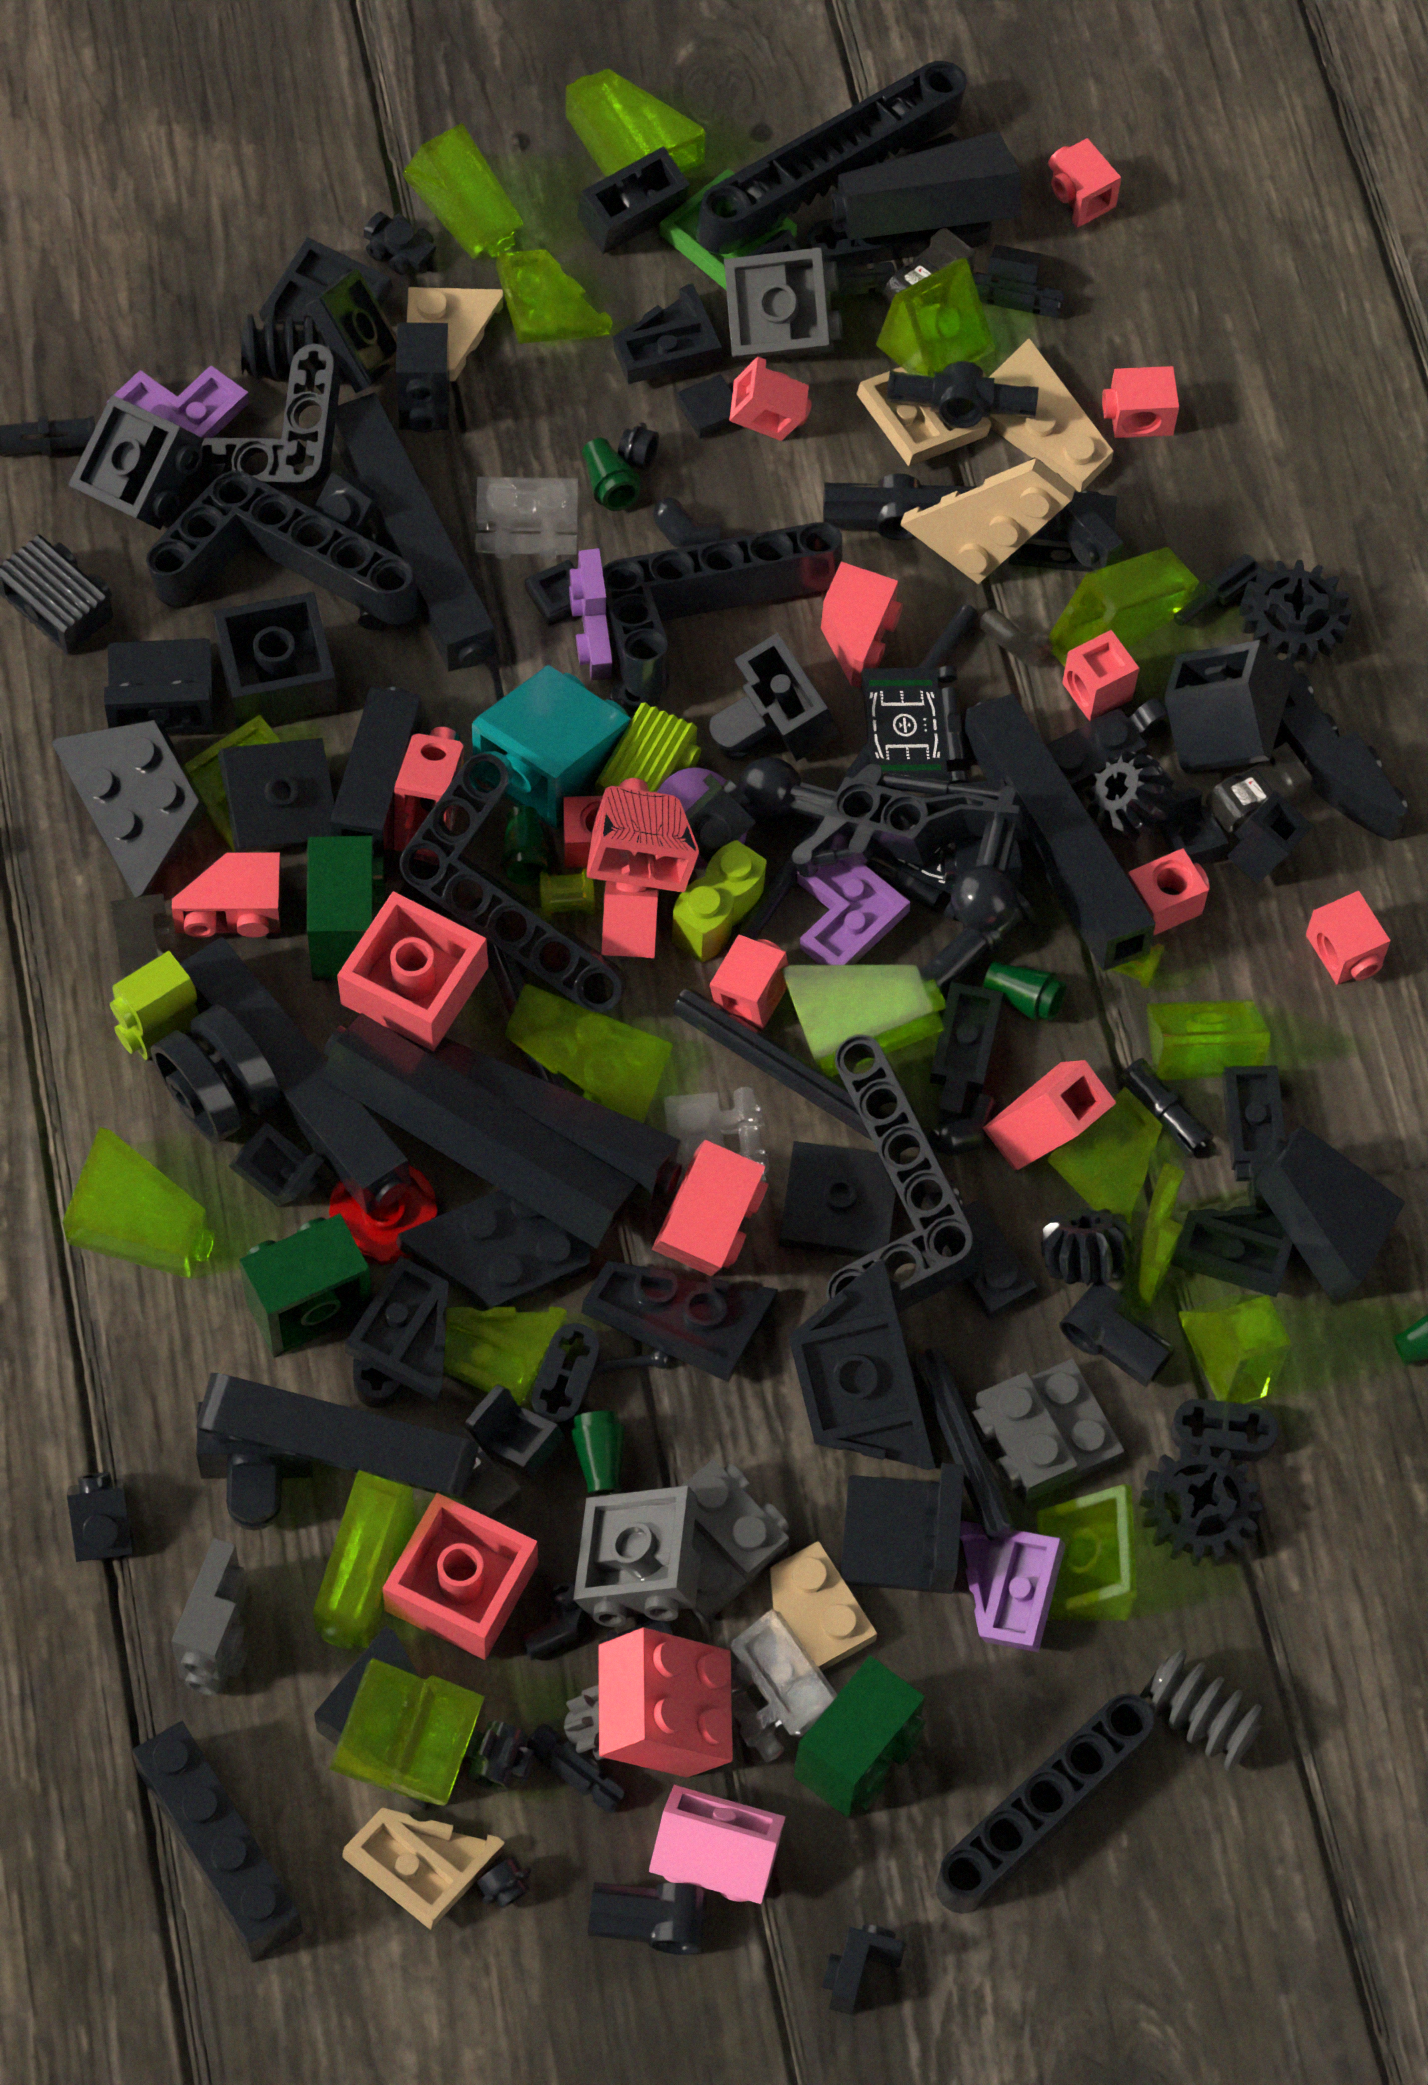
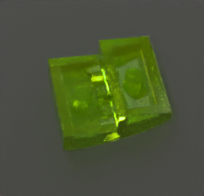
M1165 1163L1158 1178L1136 1257L1135 1296L1137 1309L1147 1314L1170 1270L1183 1225L1171 1220L1186 1171L1169 1163Z
M372 1658L365 1668L329 1770L390 1792L444 1806L448 1802L485 1696L434 1675L425 1680Z

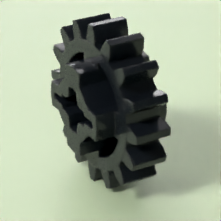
M1297 560L1294 569L1287 570L1282 561H1277L1273 574L1261 568L1258 571L1256 582L1248 581L1239 610V615L1244 617L1241 628L1242 632L1248 634L1255 633L1253 641L1261 640L1276 656L1279 653L1286 654L1293 665L1297 656L1303 655L1309 664H1314L1318 650L1329 657L1333 654L1335 644H1342L1345 639L1352 615V609L1346 607L1349 593L1347 591L1336 592L1339 582L1337 576L1326 580L1321 577L1323 566L1317 565L1309 572L1304 570L1303 561Z
M1203 1443L1199 1455L1192 1456L1187 1446L1182 1445L1179 1448L1176 1462L1164 1454L1160 1457L1157 1465L1159 1472L1148 1471L1144 1481V1485L1148 1490L1141 1492L1139 1506L1149 1510L1144 1513L1141 1524L1145 1528L1157 1527L1152 1541L1155 1547L1167 1541L1173 1545L1170 1554L1171 1559L1176 1560L1185 1551L1191 1553L1192 1566H1199L1203 1554H1209L1215 1565H1219L1225 1556V1548L1238 1556L1245 1544L1243 1538L1253 1539L1258 1527L1253 1520L1259 1519L1263 1510V1504L1252 1501L1257 1497L1260 1485L1259 1482H1244L1249 1466L1244 1463L1235 1468L1229 1465L1230 1451L1225 1450L1217 1459L1211 1457L1209 1444ZM1224 1485L1230 1490L1235 1500L1228 1497ZM1206 1492H1210L1207 1500L1208 1504L1203 1510H1199L1195 1518H1191L1194 1505L1199 1499L1202 1500ZM1166 1509L1174 1513L1178 1525L1171 1520ZM1209 1533H1214V1534H1216V1535H1212V1536H1202V1535H1206V1534H1209Z

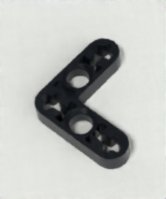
M310 344L299 349L294 355L290 368L281 439L203 438L204 441L200 447L202 451L201 464L209 462L211 454H214L221 462L232 463L233 471L246 473L245 466L247 460L255 453L262 452L268 455V465L262 473L253 477L277 490L306 491L320 486L327 478L330 470L342 376L341 367L332 352L323 345ZM320 360L326 368L325 370L317 371L314 383V379L307 373V370L316 368L317 361ZM314 386L322 393V395L314 392ZM309 406H320L322 416L317 425L307 429L301 428L299 426V417L302 411ZM298 439L307 442L306 448L298 441ZM305 454H307L314 462L313 466H305L303 474H300L295 469V465L303 463ZM212 464L207 473L200 465L198 470L190 476L200 485L207 488L221 474L232 470L226 464Z

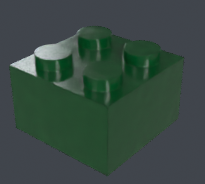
M372 836L308 837L307 935L313 981L338 980V973L386 902L383 856H373Z
M337 1214L329 1219L324 1217L312 1219L303 1224L297 1230V1233L278 1242L274 1240L261 1242L251 1248L245 1257L239 1259L246 1304L273 1357L356 1320L361 1310L372 1302L369 1267L341 1214Z
M870 1655L799 1741L794 1778L847 1819L859 1805L867 1810L885 1788L887 1782L883 1778L895 1761L900 1766H903L919 1746L922 1738L918 1734L926 1722L921 1718L925 1696Z

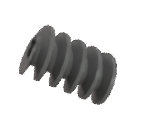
M1183 1648L1161 1664L1139 1696L1146 1699L1153 1695L1150 1707L1155 1717H1158L1170 1708L1172 1709L1168 1721V1727L1176 1731L1190 1722L1187 1734V1741L1189 1743L1195 1744L1209 1736L1205 1752L1208 1757L1214 1758L1223 1751L1228 1750L1224 1769L1231 1771L1250 1748L1263 1727L1258 1724L1262 1706L1257 1703L1245 1712L1240 1711L1243 1692L1238 1689L1225 1699L1221 1697L1225 1679L1219 1676L1205 1685L1202 1682L1206 1668L1203 1662L1186 1671L1183 1667L1188 1651Z

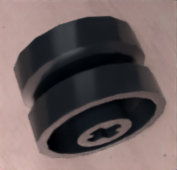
M218 1004L213 1005L190 1021L192 1037L175 1030L150 1048L158 1073L182 1112L194 1127L215 1145L242 1127L241 1111L257 1118L282 1101L280 1088L265 1057L239 1021L228 1010Z

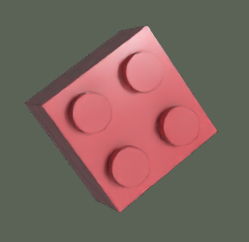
M393 891L337 975L341 1004L359 1014L367 1015L381 1025L434 1052L488 969L487 939Z
M704 1140L692 1156L651 1250L709 1276L716 1273L722 1266L728 1269L730 1264L735 1263L747 1234L738 1230L744 1217L750 1219L753 1213L756 1214L769 1184L760 1180L766 1166L708 1140Z
M436 1493L383 1587L385 1611L486 1660L538 1565V1541Z
M644 1627L600 1644L599 1756L686 1778L733 1762L731 1651Z

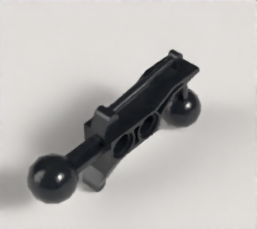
M763 757L751 762L739 776L738 787L751 800L744 808L755 819L764 822H777L795 812L823 820L815 835L797 846L793 851L792 859L798 873L803 877H811L816 874L819 867L837 864L839 860L853 858L855 863L865 864L870 860L873 852L925 866L938 848L969 836H981L983 839L976 866L960 874L951 889V908L955 917L969 929L978 932L996 931L1011 920L1017 909V888L1013 880L1007 875L1014 841H1027L1029 832L1020 807L1017 806L1018 796L1015 788L1012 786H1005L1001 790L957 785L951 784V781L883 773L879 765L869 764L854 778L845 776L838 792L801 782L800 775L794 767L778 757ZM901 791L924 793V794H932V795H940V796L930 797V798H923V797H920V796L912 795V794L905 793V792H901ZM868 812V814H866L865 816L858 817L859 815ZM916 825L914 828L910 830L903 831L907 827Z

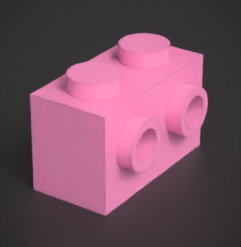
M674 1785L663 1811L649 1872L664 1876L671 1883L693 1884L720 1892L722 1896L732 1901H752L761 1904L771 1877L786 1817Z

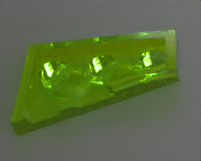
M527 983L523 987L504 1036L553 1074L563 1073L585 1090L584 1098L600 1105L603 1104L606 1108L641 1123L644 1122L673 1046L671 1042L600 1013L591 1012L576 1003Z

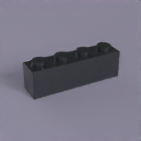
M183 1720L133 1748L132 1753L137 1771L251 1962L254 1963L302 1934L303 1928L300 1913Z

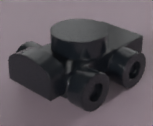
M379 211L368 221L363 231L364 237L370 240V243L366 246L367 253L375 260H381L387 252L391 253L394 256L389 260V265L396 273L401 275L410 266L419 270L436 252V245L433 244L434 238L431 233L424 228H419L414 232L410 222L401 214H396L393 218H390Z

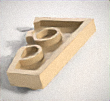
M1027 339L990 378H994V383L1039 387L1035 419L991 414L990 418H988L991 422L990 428L1031 458L1035 457L1041 460L1051 470L1058 473L1064 480L1075 487V490L1082 492L1111 463L1113 450L1032 341Z
M1035 458L985 479L982 486L961 495L958 491L943 496L939 504L925 510L917 507L904 513L900 525L979 584L1071 502L1076 488L1039 459Z

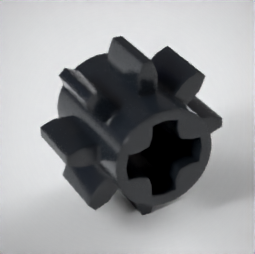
M489 1721L484 1734L471 1729L461 1753L463 1755L462 1763L471 1766L468 1778L475 1784L496 1792H507L512 1780L525 1784L534 1762V1750L525 1747L528 1735L521 1729L500 1721Z

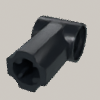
M1101 1282L1093 1283L1059 1323L1063 1335L1076 1348L1090 1355L1100 1353L1145 1388L1153 1383L1161 1374L1176 1350L1174 1345L1131 1314V1308L1122 1295Z
M594 1882L588 1936L649 1943V1946L656 1951L674 1955L698 1954L702 1947L708 1893L700 1887L684 1883H662L657 1885L655 1889Z

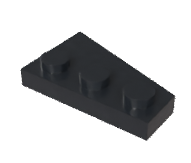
M607 1261L583 1300L581 1313L729 1383L774 1305L778 1289L759 1286L757 1292L729 1287V1281L709 1278L708 1283L676 1278L672 1271Z

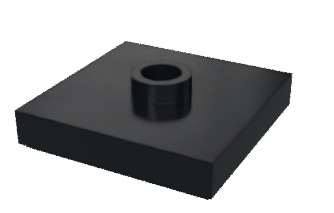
M357 268L342 275L305 305L355 393L370 387L396 364L397 336Z
M323 738L220 749L218 758L235 853L308 846V837H332L330 822L335 804Z
M794 1141L779 1246L862 1258L888 1245L896 1188L878 1152ZM900 1156L898 1157L897 1164H900Z

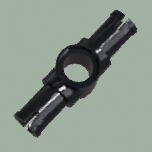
M957 361L945 367L943 372L935 371L934 376L890 370L886 403L928 406L931 412H939L942 421L949 426L969 428L980 422L982 417L990 418L991 414L1035 419L1039 387L994 383V378L985 377L982 368L975 363Z

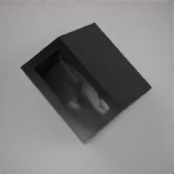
M1261 640L1178 654L1176 656L1164 698L1179 765L1185 773L1270 760L1294 674Z

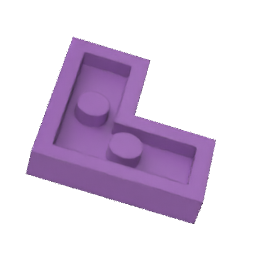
M213 366L207 368L178 397L141 370L114 394V396L179 425L201 438H213L249 404L248 392Z
M599 548L581 550L578 555V569L569 570L571 583L569 595L573 617L582 616L584 634H576L579 664H589L591 681L608 679L612 677V656L605 615L606 592Z
M853 858L839 860L837 864L819 867L816 874L811 877H803L797 872V883L830 909L800 938V949L838 980L910 912V901L867 866L855 863Z

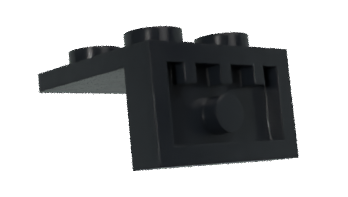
M199 638L110 643L108 645V687H104V707L108 729L154 720L164 727L167 734L213 732L210 640Z
M942 1463L938 1482L859 1475L850 1476L847 1486L841 1578L847 1585L952 1594L958 1569L964 1465Z

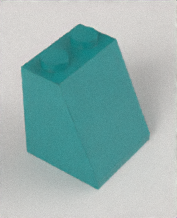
M547 665L475 719L472 723L473 756L485 751H497L505 755L514 769V780L505 797L518 806L528 805L535 808L538 813V819L557 830L563 823V797L586 796L591 791L631 722V718L628 717L626 711L616 702L608 699L604 701L588 691L576 676L570 673L562 674L550 665ZM481 761L476 766L474 777L495 790L501 781L499 768L489 761Z

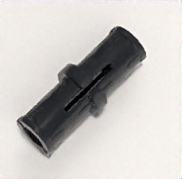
M47 415L38 416L37 422L0 425V456L2 454L41 452L42 456H52L53 450L86 447L96 428L94 416H89V418L49 420ZM68 432L66 437L22 439L24 435Z
M1144 1058L1134 1061L1123 1071L1125 1074L1120 1075L1118 1081L1142 1104L1143 1108L1148 1112L1146 1118L1155 1127L1160 1125L1175 1140L1176 1144L1185 1152L1188 1158H1193L1201 1153L1209 1145L1208 1142L1214 1139L1215 1135L1184 1104L1186 1098L1178 1089L1173 1092Z

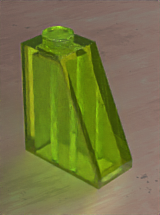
M609 68L593 75L582 76L574 83L566 86V118L605 177L612 175L663 146L681 172L704 163L706 133L702 127Z
M460 123L423 144L406 166L402 175L470 257L474 260L488 252L490 257L494 258L515 245L516 241L513 236L524 223L464 124Z
M1169 547L1086 573L1044 644L1064 667L1066 666L1068 651L1110 630L1114 632L1125 649L1173 620L1174 613L1185 606L1199 581Z
M789 965L781 969L813 1059L821 1071L830 1077L839 1074L835 1064L836 1050L840 1043L850 1036L856 1034L868 1035L874 1038L884 1053L887 1054L944 1030L938 1011L946 1008L942 993L936 980L933 978L925 981L916 965ZM874 1058L863 1059L860 1062H858L856 1066L868 1062Z
M99 1127L62 1221L67 1244L192 1279L198 1262L206 1263L213 1247L214 1231L209 1230L206 1209L110 1129Z
M1229 1294L1179 1312V1320L1217 1401L1245 1404L1273 1393L1291 1341L1268 1294Z
M360 1470L358 1471L312 1612L315 1631L321 1633V1638L326 1642L345 1649H351L353 1644L364 1648L370 1645L385 1608L383 1587L416 1529L413 1488Z

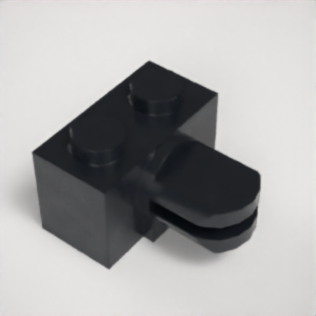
M778 632L734 659L746 682L742 686L746 696L715 714L710 719V732L719 751L733 760L743 758L775 737L780 736L796 762L840 736L827 706Z
M198 1402L197 1420L203 1402ZM197 1429L196 1456L201 1479H227L226 1504L228 1513L234 1524L243 1529L261 1530L276 1522L281 1511L282 1478H313V1461L223 1438Z

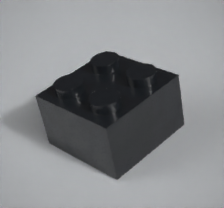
M314 591L213 611L218 650L237 729L338 710L335 674Z

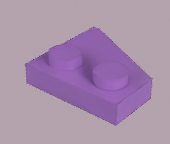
M961 1521L960 1540L963 1543L968 1569H965L970 1591L974 1594L976 1604L974 1613L979 1636L986 1643L1039 1652L1066 1545L1060 1538L1014 1530L1010 1536L1003 1537L998 1541H990L983 1532L981 1524Z

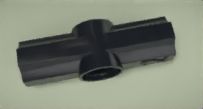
M901 473L884 476L877 484L824 482L823 522L832 524L837 528L877 529V532L887 539L907 540L915 536L900 525L905 512L917 507L925 510L939 504L943 496L958 491L961 495L975 489V486L921 485L916 477Z

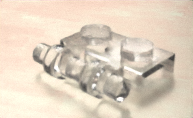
M478 477L477 530H496V533H476L475 552L496 553V558L511 559V554H541V559L556 560V555H576L577 535H557V532H577L578 479ZM512 531H541V534H512Z
M743 1087L736 1089L733 1092L735 1108L729 1111H720L718 1092L664 1097L667 1134L681 1140L676 1162L682 1164V1171L674 1188L675 1195L692 1156L704 1140H708L725 1148L723 1135L739 1133L741 1151L738 1154L766 1166L760 1180L767 1183L765 1173L770 1169L768 1151L762 1149L760 1129L764 1126L762 1107L756 1105L753 1088Z
M773 1609L728 1644L741 1662L731 1670L732 1712L742 1726L739 1733L749 1747L756 1746L766 1762L776 1759L785 1750L774 1734L781 1723L791 1736L799 1738L812 1727L837 1696L780 1611ZM753 1682L769 1703L760 1711L746 1693Z

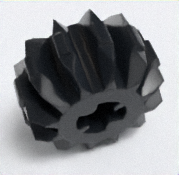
M1125 750L1119 760L1107 757L1106 769L1102 773L1092 772L1097 782L1095 786L1085 791L1091 801L1086 811L1097 822L1096 824L1100 826V829L1109 836H1115L1118 839L1122 837L1125 840L1136 842L1141 833L1154 835V823L1158 820H1168L1164 809L1176 801L1172 792L1169 791L1175 781L1160 766V762L1150 755L1145 756L1142 753L1138 755L1135 752Z
M1087 1207L1083 1211L1070 1209L1066 1212V1215H1055L1050 1218L1049 1224L1043 1227L1041 1251L1042 1257L1045 1258V1267L1049 1269L1050 1277L1064 1279L1065 1283L1069 1285L1079 1282L1089 1286L1095 1282L1107 1284L1110 1282V1278L1125 1276L1127 1269L1133 1265L1135 1243L1134 1236L1131 1235V1225L1127 1224L1126 1216L1118 1213L1111 1214V1211L1106 1208L1096 1211Z

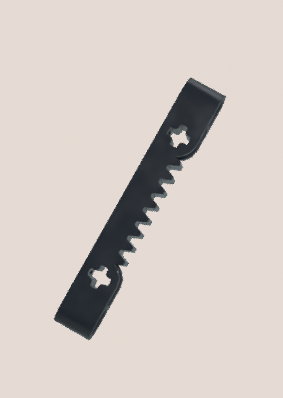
M933 61L710 187L704 193L701 201L696 228L698 242L707 251L715 254L735 252L772 231L785 220L790 212L792 214L797 213L802 202L809 206L812 204L817 193L824 197L831 185L838 189L839 174L871 166L874 160L882 163L889 152L895 156L901 147L904 149L914 148L951 127L958 119L967 85L965 73L960 67L951 62Z

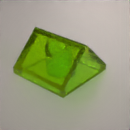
M967 258L957 259L894 295L876 345L909 374L934 376L935 371L943 372L944 368L951 363L957 361L975 363L996 350Z
M1252 999L1147 1003V1020L1153 1070L1161 1080L1222 1078V1071L1226 1066H1263L1270 1045V1031Z
M1127 1484L1118 1485L1037 1511L1038 1534L1060 1538L1066 1545L1047 1620H1128L1137 1596L1132 1486Z

